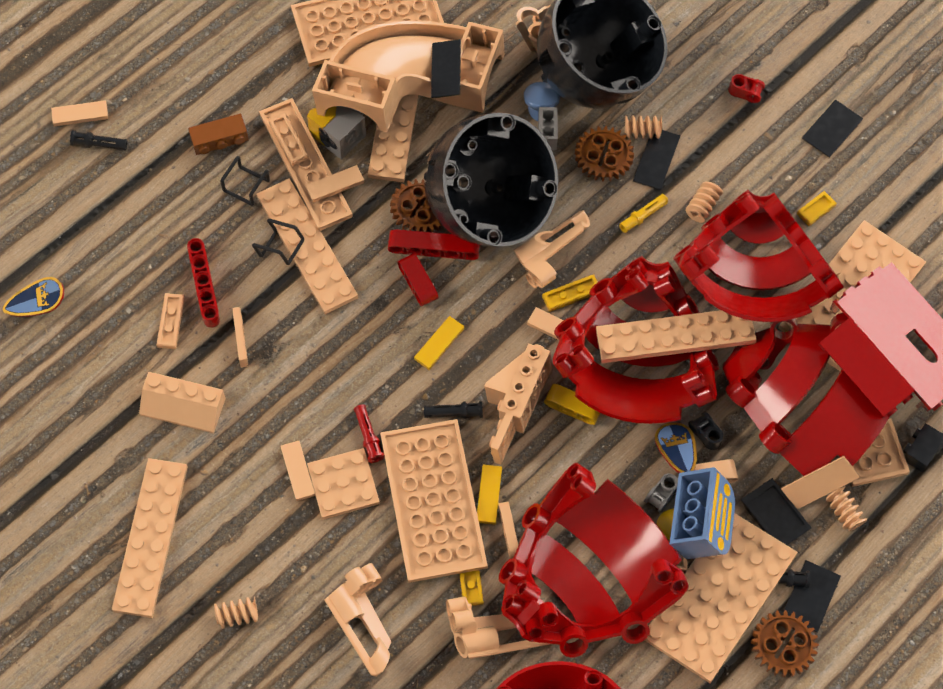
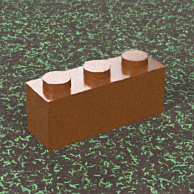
M241 113L188 128L196 155L207 154L213 150L225 149L227 146L249 141Z

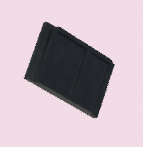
M773 478L741 499L744 507L760 528L785 545H789L794 540H797V538L812 528Z

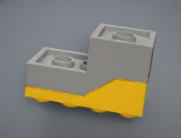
M333 106L327 109L325 116L318 115L316 108H312L307 115V120L312 137L342 160L366 137L365 117L358 110L343 106Z

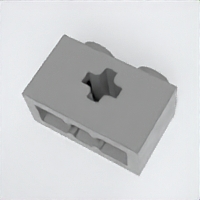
M539 107L538 130L545 137L552 150H557V107Z

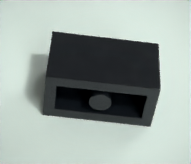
M926 423L922 429L919 427L916 429L912 436L915 439L912 444L908 442L903 450V453L906 454V462L921 472H924L943 441V433Z

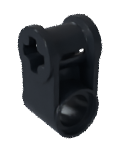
M704 411L699 418L688 422L691 431L702 441L706 448L717 450L721 446L723 432L707 412ZM714 436L718 440L713 441L709 437Z

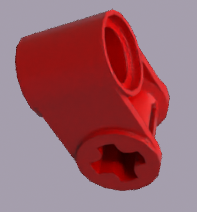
M736 74L731 79L728 91L734 97L751 103H758L761 101L760 95L761 91L765 88V83L759 79Z

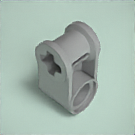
M665 474L647 494L644 502H649L661 513L677 490L678 478L673 474ZM671 482L674 487L667 488L664 486V483Z

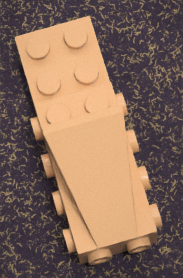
M528 343L526 350L485 383L487 400L489 403L498 405L497 410H499L500 418L497 425V434L492 436L489 443L494 463L502 464L516 431L524 433L552 370L551 353L541 345Z

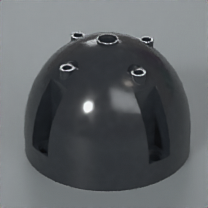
M554 0L543 17L537 38L538 62L543 71L541 79L543 82L548 83L562 98L581 107L605 109L636 98L655 82L666 63L667 39L659 16L647 0Z
M491 113L465 119L447 130L436 142L427 160L428 170L424 174V180L426 181L424 188L428 204L442 226L464 241L483 246H511L521 243L532 237L542 228L553 210L558 191V170L554 154L542 133L521 117L508 113Z

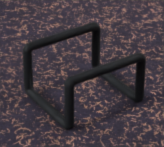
M236 156L220 182L223 192L253 206V194L263 180L270 182L268 170H265L260 175L242 166L240 156ZM236 163H238V167L241 170L259 178L249 194L250 201L227 190L224 180Z
M269 218L267 222L274 233L266 246L253 243L252 247L259 257H263L266 251L274 252L281 256L286 265H290L302 246L304 237L297 226ZM274 224L294 229L301 239L289 260H287L282 251L269 247L277 235V229Z

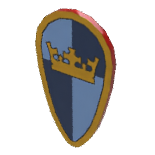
M54 277L39 279L9 298L3 306V312L16 317L49 313L55 310L63 300V284Z
M677 422L667 423L659 427L655 433V443L668 464L678 473L694 471L697 463V451L691 429Z

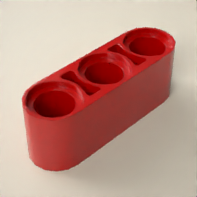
M415 253L397 261L403 277L421 307L439 299L433 283Z

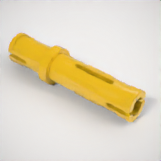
M661 194L640 210L632 212L630 217L620 223L619 227L622 232L627 233L636 225H641L643 220L668 204V198Z

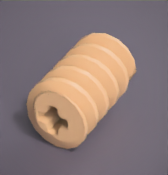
M625 115V133L628 139H630L632 133L635 139L638 138L639 133H641L643 139H645L646 134L649 135L650 139L656 134L657 139H659L662 133V116L659 121L656 116H653L651 121L647 115L643 121L642 116L639 115L636 121L635 116L632 115L629 121L627 115Z
M703 182L686 207L688 216L696 222L704 223V218H708L709 213L712 212V207L716 205V201H719V196L723 194V190L712 182Z
M844 486L829 494L826 501L832 502L830 507L831 509H836L834 514L840 516L838 521L844 523L843 529L852 531L863 525L867 518H859L863 512L855 511L859 505H852L855 498H847L851 492H844Z
M255 596L253 602H251L249 597H246L245 604H243L241 599H238L236 606L232 600L229 607L226 606L225 602H222L220 609L217 604H214L216 621L222 629L225 628L226 622L230 627H233L234 620L238 625L242 624V619H244L246 624H249L250 617H252L254 622L258 621Z

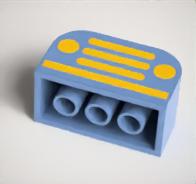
M715 467L682 472L678 476L670 545L685 559L724 555L728 553L731 546L735 496L730 483Z

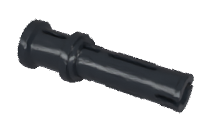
M71 131V146L83 145L86 148L97 146L124 151L127 149V139L93 135L91 132Z
M463 401L461 404L424 405V418L461 416L463 419L476 416L483 418L482 401H479V403H466V401Z
M789 569L782 575L778 583L786 584L788 587L794 585L809 588L810 570L797 572Z

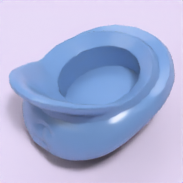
M536 82L530 84L525 89L524 101L528 105L530 116L538 121L539 107H556L559 104L560 95L548 83Z

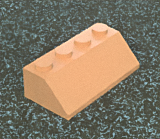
M148 372L142 388L139 415L214 433L226 398L222 389Z

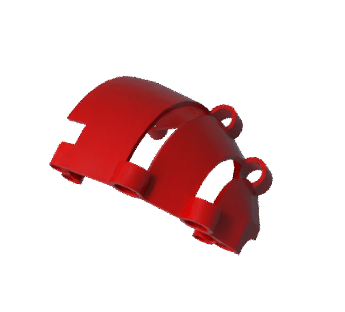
M747 189L722 212L709 219L701 227L702 231L673 257L678 267L696 289L704 295L706 301L730 315L751 321L778 322L805 316L812 313L811 307L816 306L827 298H831L844 288L836 273L775 193L768 196H758ZM730 230L735 236L746 242L764 244L775 241L785 235L793 246L773 256L753 257L735 251L721 237ZM709 270L725 282L751 290L783 288L795 284L811 274L816 280L798 291L776 297L762 298L731 292L713 282L704 272Z
M643 256L633 260L612 278H605L597 282L590 289L589 294L591 298L574 317L565 319L554 330L559 343L553 356V365L563 378L568 377L576 385L575 397L599 413L633 423H667L681 420L682 408L693 404L700 408L716 400L717 390L714 372L719 370V363L712 350L620 361L637 366L662 367L690 359L688 373L665 379H639L615 373L594 361V357L584 345L586 338L589 343L599 350L596 326L626 323V321L620 319L609 309V306L619 300L643 312H661L670 309L674 316L699 313L694 300L686 294L669 262L656 264L647 261Z
M844 313L834 316L830 325L797 324V319L770 322V328L755 333L756 343L735 346L733 352L722 366L729 381V385L726 387L728 396L738 406L745 409L761 431L759 433L761 442L771 452L775 454L780 453L803 476L831 463L837 455L839 457L845 456L853 467L871 446L890 418L887 415L882 418L880 416L881 413L841 369L826 396L795 432L791 434L781 424L808 394L824 370L830 355L825 350L823 351L818 344L832 333L838 325L848 319ZM779 322H788L792 325V328L787 332H780L775 326ZM791 342L779 365L759 387L762 378L757 371L759 369H769L778 354Z
M573 463L562 474L540 504L535 503L527 509L522 519V526L525 528L515 555L503 565L499 573V582L505 585L501 607L503 616L516 626L524 639L529 642L558 644L561 653L570 658L584 654L590 642L622 636L623 640L630 644L641 643L649 636L650 629L648 623L680 600L689 588L684 572L676 567L682 561V558L677 550L670 545V540L636 502L609 479L596 490V482L592 472L579 463ZM556 522L580 539L613 573L632 602L627 610L619 614L616 605L607 591L588 568L569 550L547 535L550 528ZM532 574L560 598L576 622L571 621L562 614L552 602H544L540 598L541 589L536 585ZM640 624L637 628L628 629L631 625ZM572 638H579L577 641L572 643L566 642Z

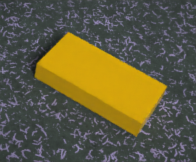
M823 191L799 209L797 215L808 226H811L836 207L837 203Z

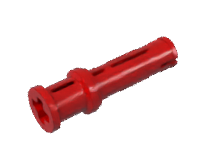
M358 405L354 408V412L364 438L363 447L366 448L369 456L367 460L369 463L379 462L385 458L379 446L380 440L374 434L366 405Z

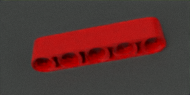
M396 229L389 232L387 249L395 254L411 255L415 253L417 256L476 260L479 258L480 245L464 241L453 234Z
M193 238L188 242L187 249L204 324L209 328H214L220 323V315L207 253L203 241L199 238ZM200 264L204 265L201 268H197V266ZM202 281H208L206 284H200ZM205 298H211L209 301H203ZM210 314H214V315H215V316L212 317V318H207V316L210 315Z

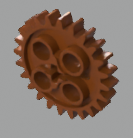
M598 126L597 131L590 128V134L584 132V137L580 136L579 142L576 143L577 149H575L574 155H576L575 161L578 162L577 167H583L582 173L588 171V178L594 175V180L601 177L602 182H604L607 177L611 181L612 176L619 179V174L624 176L625 170L629 171L630 165L633 164L634 146H630L631 140H626V134L621 136V130L615 133L614 127L610 131L607 126L604 127V130H601ZM607 141H610L607 152L605 153L603 164L601 167H599V164L601 162V156L604 153Z
M415 179L414 184L408 180L407 186L401 184L400 189L396 188L395 194H392L390 213H393L392 219H397L396 225L403 224L402 230L409 228V231L433 232L434 228L439 231L440 225L442 226L432 213L428 201L425 200L424 179H422L421 183H418L417 179Z
M777 610L774 617L771 613H768L767 619L762 617L760 620L761 624L757 623L755 626L758 631H753L752 633L756 637L751 640V644L756 645L752 648V652H758L755 660L762 659L760 666L766 664L768 666L767 672L774 669V676L780 671L783 677L786 676L787 672L793 677L795 670L800 675L803 672L802 668L807 670L809 668L808 663L812 664L815 661L811 656L818 654L817 651L813 650L819 646L818 643L813 642L818 636L811 635L814 628L808 629L809 621L801 622L803 616L801 615L797 619L795 618V612L788 616L787 610H784L782 615ZM782 626L785 628L786 633H779L776 627ZM794 629L795 632L793 633L787 645L781 652L780 656L778 658H775V654L779 650L780 646L789 634L790 630ZM794 638H801L803 645L796 644ZM766 643H773L775 650H769L766 647ZM784 654H790L793 661H786Z

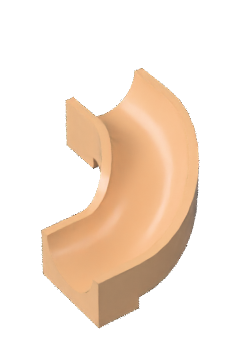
M431 21L389 22L361 30L344 41L333 53L329 61H324L312 89L317 114L325 116L327 109L333 106L352 108L373 119L379 126L380 131L388 132L397 106L403 96L416 94L431 98L432 43L461 39L460 95L432 99L483 113L487 85L496 59L503 60L505 55L503 30L473 22H468L467 27Z

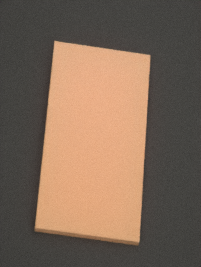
M842 456L782 487L781 490L793 505L799 509L860 478V476L845 456Z

